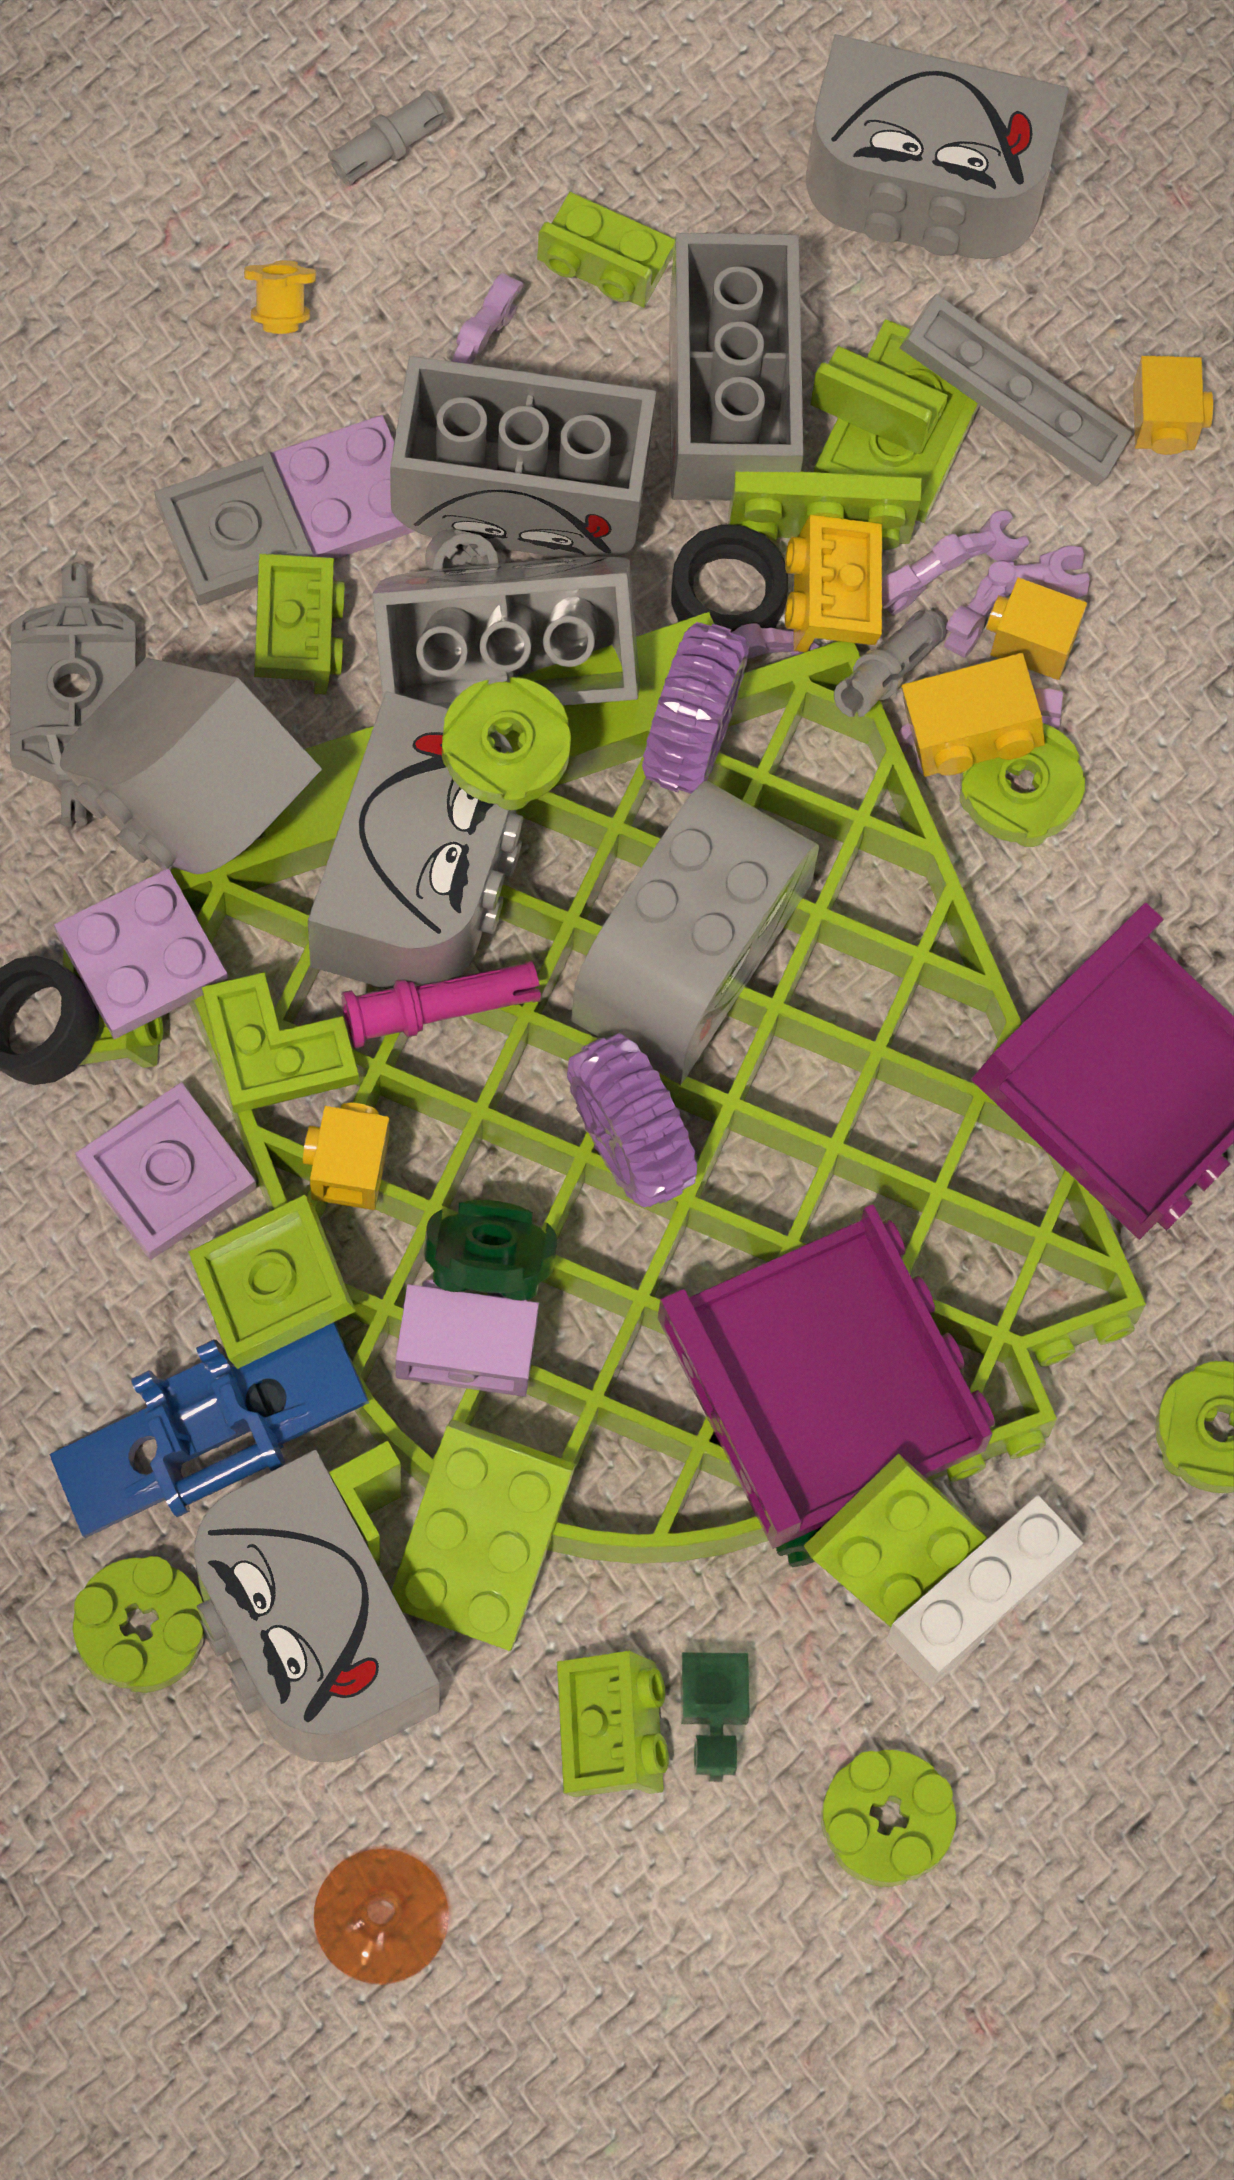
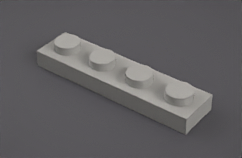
M937 293L928 301L899 347L1096 487L1107 478L1133 434L1129 429Z

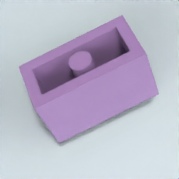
M433 1280L424 1281L422 1286L407 1284L396 1354V1378L526 1397L539 1303L526 1300H512L504 1297L501 1293L488 1292L487 1295L445 1291L437 1287Z

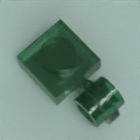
M682 1652L680 1658L681 1724L708 1726L707 1735H695L694 1773L695 1775H707L708 1782H722L723 1775L735 1776L737 1770L736 1735H724L723 1725H747L750 1718L748 1653Z

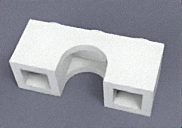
M1037 1495L892 1624L886 1642L926 1686L932 1689L979 1646L982 1639L1021 1602L1027 1604L1074 1561L1083 1542Z

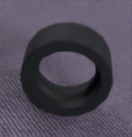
M718 525L700 531L683 545L673 566L671 605L678 622L709 612L714 624L729 628L731 632L747 624H759L761 628H776L785 609L788 593V573L786 572L785 560L780 549L764 534L746 526ZM718 559L740 560L753 566L763 576L765 596L761 604L752 611L740 615L717 613L706 608L696 598L693 584L697 571L704 564Z
M37 955L17 958L0 968V1071L15 1080L31 1085L53 1083L75 1071L90 1053L99 1031V1011L81 978L57 961ZM50 987L56 988L61 995V1015L55 1030L39 1047L28 1053H15L11 1049L9 1037L10 1025L16 1010L27 997L37 991Z

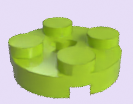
M510 677V682H495L489 684V679L474 683L455 698L445 715L442 742L443 763L448 768L449 774L456 784L472 797L487 803L497 804L505 810L520 809L529 801L538 799L549 792L566 771L569 763L571 733L565 709L548 689L525 678ZM512 729L520 733L518 738L520 749L518 751L501 753L494 749L495 741L490 735L495 731L502 735L508 734Z
M1043 723L1044 746L1036 747L1027 755L1017 759L1006 760L999 757L976 763L968 770L960 773L961 789L959 800L962 808L969 813L973 821L990 835L1004 841L1017 842L1024 847L1041 845L1046 838L1056 835L1066 828L1078 812L1085 791V776L1083 777V770L1079 764L1080 756L1075 745L1062 732ZM1024 770L1030 771L1034 774L1032 785L1036 790L1031 793L1027 791L1023 793L1016 792L1011 788V781L1005 776L1009 772L1019 776Z
M1211 1361L1195 1367L1194 1371L1184 1374L1168 1388L1157 1411L1155 1434L1158 1446L1162 1452V1462L1171 1474L1181 1477L1186 1483L1204 1491L1233 1493L1234 1436H1228L1225 1442L1216 1441L1213 1439V1433L1205 1429L1204 1421H1213L1217 1412H1224L1229 1414V1425L1234 1427V1362Z
M160 1557L128 1558L106 1566L88 1581L74 1602L72 1630L81 1660L97 1679L108 1685L111 1683L119 1688H128L131 1692L149 1693L171 1686L191 1670L203 1645L205 1634L200 1623L202 1618L197 1609V1605L203 1603L202 1598L193 1582L182 1571L172 1567L166 1560ZM136 1609H139L143 1614L152 1612L158 1618V1620L150 1625L153 1636L144 1641H141L136 1633L125 1636L121 1632V1627L128 1623L127 1614Z
M886 1749L877 1752L866 1751L860 1753L835 1775L825 1794L821 1808L822 1831L824 1837L826 1836L829 1848L835 1854V1860L852 1877L879 1887L903 1885L907 1881L918 1879L923 1874H927L941 1862L954 1836L956 1811L952 1800V1788L949 1782L939 1775L933 1766L911 1753ZM887 1801L898 1804L899 1814L907 1818L906 1828L895 1826L891 1830L890 1835L878 1832L879 1820L870 1816V1809L873 1806L883 1808Z

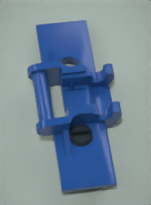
M333 1322L239 1369L228 1359L227 1353L221 1344L213 1339L196 1347L202 1362L183 1372L163 1380L157 1378L152 1371L148 1370L132 1378V1385L135 1391L144 1399L147 1408L49 1454L82 1536L87 1538L165 1500L172 1513L176 1517H180L190 1512V1504L267 1467L274 1471L284 1466L285 1461L280 1450L284 1448V1443L370 1403L336 1323ZM250 1431L252 1432L256 1444L183 1478L181 1473L183 1463L212 1449L219 1448L221 1445ZM155 1439L157 1444L156 1455L150 1463L153 1472L148 1475L140 1474L134 1463L135 1452L145 1441Z

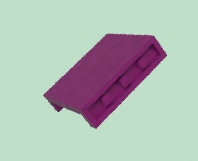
M1146 902L993 1052L971 1079L1139 1240L1156 1223L1160 1224L1167 1231L1193 1204L1184 1194L1194 1183L1205 1191L1231 1164L1222 1154L1231 1144L1234 1145V1016L1149 937L1164 919Z
M873 1204L864 1208L860 1221L696 1295L688 1297L685 1289H682L660 1299L657 1319L772 1549L824 1526L898 1453L925 1478H928L985 1452L992 1436L990 1428L995 1425L985 1397L979 1390L970 1392L960 1370L965 1368V1364L956 1341L950 1333L940 1334L930 1314L935 1311V1305L927 1285L920 1276L911 1278L901 1259V1256L905 1255V1247L898 1229L890 1219L882 1222Z

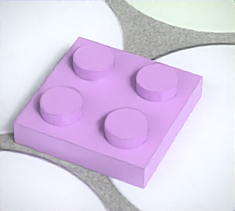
M383 415L270 453L311 548L313 557L334 558L335 560L415 532L403 525L391 510L390 465L394 440Z
M169 868L54 924L59 940L113 1039L202 996V987L228 981L226 970Z
M182 1082L75 1153L78 1164L150 1261L256 1189L254 1178Z

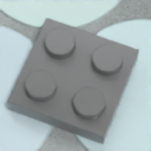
M270 452L154 491L156 505L198 606L257 586L259 553L313 557L311 548Z

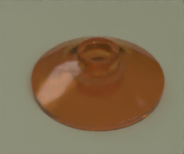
M392 1849L366 1850L342 1861L328 1874L322 1883L314 1906L315 1933L327 1959L346 1976L368 1984H394L420 1973L439 1953L448 1929L449 1911L447 1898L436 1875L417 1858ZM386 1901L392 1905L394 1916L390 1921L378 1924L370 1919L368 1910L374 1902Z

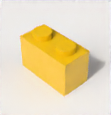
M1023 653L901 685L905 712L924 777L938 773L945 776L956 775L968 770L973 764L999 757L1006 760L1017 759L1027 755L1034 748L1045 745L1042 715Z

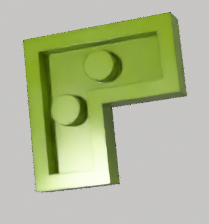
M265 972L202 987V995L233 1114L359 1084V1074L343 1016L280 1031Z

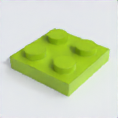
M306 1195L294 1199L188 1251L228 1359L237 1369L356 1312L314 1205Z
M898 1453L804 1547L816 1563L891 1628L892 1624L982 1545L988 1537L973 1520Z

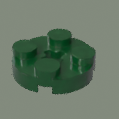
M470 1200L459 1203L458 1214L442 1219L443 1209L434 1213L427 1223L424 1257L434 1270L433 1282L437 1287L445 1291L461 1292L471 1289L481 1292L501 1293L506 1298L523 1301L535 1297L538 1293L539 1283L546 1280L553 1272L557 1250L556 1232L548 1223L546 1233L540 1227L532 1224L533 1212L521 1206L494 1200Z

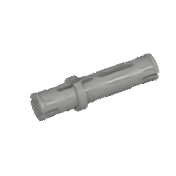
M919 610L899 630L890 636L879 649L870 650L863 654L856 661L853 673L841 681L835 688L834 700L840 711L849 717H854L858 711V717H862L871 710L878 700L888 699L900 688L903 676L911 671L931 649H934L943 641L946 635V627L941 617L931 610H926L924 615L922 610Z

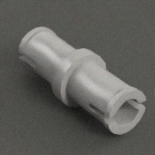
M425 90L419 97L388 117L382 114L376 116L369 121V129L338 149H333L328 153L329 160L333 162L331 163L339 178L349 186L354 183V180L388 158L393 161L400 159L406 155L405 148L438 126H443L447 123V117L443 114L444 110L441 104L429 90Z

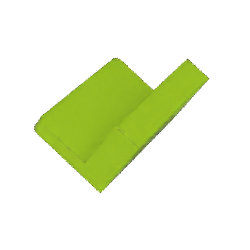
M837 346L829 363L822 362L815 373L810 405L920 455L946 406L948 395L841 346Z
M388 1441L329 1472L377 1566H380V1536L369 1514L401 1498V1463Z

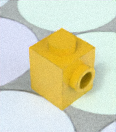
M1141 356L1133 382L1135 449H1152L1154 452L1163 455H1173L1185 450H1195L1202 428H1210L1213 418V394L1211 391H1203L1202 357Z
M1017 577L1010 598L998 595L991 611L986 630L994 632L996 635L990 655L1000 659L1023 653L1027 669L1060 680L1080 629L1087 602Z
M344 1103L340 1108L324 1106L321 1126L309 1125L303 1152V1164L313 1165L310 1176L311 1200L369 1210L376 1209L389 1143L388 1116L379 1115L375 1108L360 1103Z

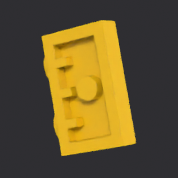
M810 515L798 537L792 536L790 538L785 558L786 572L794 574V592H790L785 609V626L787 629H794V651L807 652L815 638L876 645L882 635V524Z

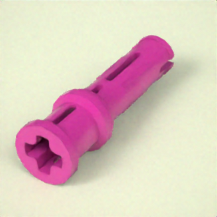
M526 961L520 965L415 986L413 981L397 980L393 988L356 996L352 990L341 993V1000L348 1036L352 1047L356 1049L364 1047L365 1040L395 1033L403 1032L407 1038L417 1036L418 1032L423 1031V1024L527 1002H539L541 1000V993L539 989L535 988L539 986L535 966L532 961Z

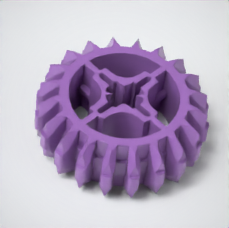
M700 622L694 623L684 633L677 653L672 660L668 676L665 678L664 687L658 700L650 733L646 741L647 746L642 764L646 779L659 783L662 788L677 793L681 790L691 794L702 782L708 780L732 717L740 685L744 677L743 673L749 653L745 637L732 633L729 628L716 624L709 626Z
M620 1033L606 1039L603 1037L582 1047V1051L570 1057L568 1061L567 1079L571 1084L570 1092L576 1101V1110L582 1117L585 1130L589 1133L595 1150L599 1152L606 1167L613 1174L617 1185L624 1189L627 1197L644 1208L657 1203H665L683 1193L682 1190L695 1184L697 1175V1163L694 1159L695 1150L689 1142V1132L683 1125L680 1111L675 1107L670 1091L662 1083L659 1072L653 1069L647 1055L640 1051L638 1045Z

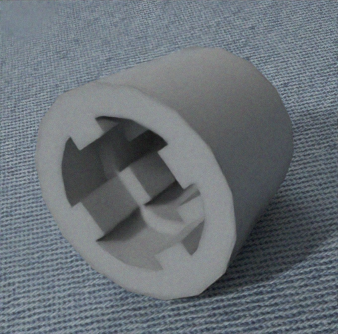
M449 529L441 531L432 538L426 549L425 561L427 569L434 570L498 564V557L492 544L482 536L466 531Z

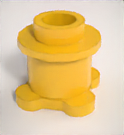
M279 260L265 265H249L244 268V278L256 281V306L251 309V319L262 323V329L265 332L274 334L293 333L298 331L299 323L310 319V309L304 306V284L316 281V270L301 267L298 265V262L290 260Z

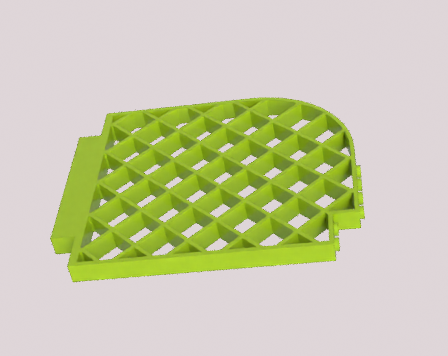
M709 612L636 636L640 675L638 699L563 705L571 733L570 755L566 771L555 786L640 757L642 758L613 818L552 792H547L540 798L531 800L524 807L516 810L517 815H521L527 820L598 850L568 911L504 884L502 886L500 897H503V905L499 919L553 941V944L537 975L539 986L535 988L539 989L541 993V1000L539 1002H527L523 1006L517 1004L464 1016L508 1035L477 1103L395 1068L396 1062L408 1040L403 1032L386 1035L374 1058L352 1049L359 1074V1084L355 1085L360 1087L352 1103L365 1104L375 1108L379 1097L383 1096L463 1131L430 1200L381 1179L375 1210L416 1227L383 1299L345 1283L356 1311L348 1315V1317L369 1325L352 1363L370 1403L354 1411L379 1444L386 1441L389 1442L401 1463V1467L425 1489L438 1450L434 1459H432L403 1433L375 1400L365 1383L388 1335L399 1338L404 1310L402 1306L405 1302L407 1284L413 1285L425 1260L424 1244L427 1223L430 1217L443 1209L442 1219L458 1214V1212L449 1209L481 1140L483 1139L566 1175L541 1228L546 1233L548 1223L555 1230L557 1240L584 1183L670 1220L638 1290L558 1255L555 1258L552 1274L542 1281L625 1318L592 1390L531 1364L527 1395L579 1417L561 1459L576 1464V1469L595 1426L599 1425L685 1463L654 1534L595 1531L556 1522L547 1550L589 1560L632 1564L682 1562L724 1555L768 1541L757 1517L721 1527L672 1533L700 1470L741 1487L722 1447L713 1443L716 1435L707 1417L698 1436L608 1398L641 1325L665 1335L657 1319L660 1299L655 1298V1295L686 1227L769 1262L807 1245L802 1242L832 1175H836L922 1212L905 1250V1255L902 1257L910 1276L935 1219L1027 1257L997 1326L933 1299L935 1311L930 1314L940 1334L950 1333L957 1344L984 1355L970 1392L979 1390L983 1393L996 1361L1004 1363L1027 1417L992 1429V1436L985 1452L926 1478L928 1481L948 1475L951 1482L963 1480L985 1469V1460L1008 1452L1010 1459H1018L1043 1448L1046 1445L1044 1438L1050 1436L1057 1417L1033 1361L1037 1360L1041 1367L1050 1366L1073 1355L1076 1352L1074 1346L1097 1338L1100 1345L1118 1341L1135 1330L1133 1324L1138 1322L1146 1306L1103 1205L1049 1154L1048 1156L1059 1179V1184L1040 1227L949 1189L978 1122L1042 1150L1044 1149L976 1084L890 1048L918 985L986 1013L998 1040L993 1052L1022 1025V1022L880 700L862 717H858V711L854 717H849L836 706L834 700L836 686L853 673V667L861 657L855 643L837 641L743 673L744 677L728 727L785 708L758 768L719 752L707 780L758 810L762 808L843 842V845L816 904L802 898L783 927L801 936L773 997L770 998L744 987L727 1013V1016L758 1029L729 1093H724L689 1077H686L683 1083L679 1085L659 1073L665 1088L670 1091L671 1099L676 1108L714 1123L697 1161L695 1184L684 1189L681 1195L665 1203H657L644 1208L627 1197L624 1189L617 1185L613 1174L606 1167L602 1157L597 1155L598 1151L595 1150L594 1143L588 1132H586L579 1147L496 1111L527 1044L569 1061L570 1057L582 1051V1047L598 1040V1038L541 1014L571 951L574 950L587 956L603 927L587 920L616 857L642 868L661 839L632 827L633 821L653 782L646 779L642 767L643 755L658 700L664 687L665 678L668 676L679 643L682 641L684 633L694 623L700 622L709 626L714 624ZM610 645L592 651L589 658L577 666L566 667L554 664L518 676V678L535 681L623 672L615 649ZM802 717L868 744L878 769L859 810L774 776ZM374 726L304 749L322 770L259 836L260 839L255 840L235 858L221 867L203 874H193L178 868L170 869L192 911L202 908L197 920L211 944L227 915L304 948L274 1009L280 1031L298 1027L294 1022L320 970L310 967L309 915L252 890L327 865ZM512 729L508 734L503 735L514 752L520 749L518 746L519 732ZM887 789L905 830L875 818V814ZM859 850L927 878L937 905L918 947L832 911ZM945 923L949 928L965 967L932 953ZM817 942L903 978L875 1042L788 1005ZM202 995L190 1001L189 1004L270 1212L287 1203L273 1166L310 1181L313 1165L303 1164V1145L259 1127L252 1110L233 1114ZM774 1036L861 1072L832 1138L744 1101ZM875 1079L965 1116L936 1182L846 1145ZM730 1131L818 1168L788 1236L700 1199ZM310 1188L307 1198L314 1205L320 1220L328 1202L311 1200ZM1066 1198L1088 1247L1052 1233ZM1038 1263L1107 1291L1113 1302L1112 1304L1022 1337L1010 1332V1328ZM466 1388L452 1419L471 1426L487 1391Z

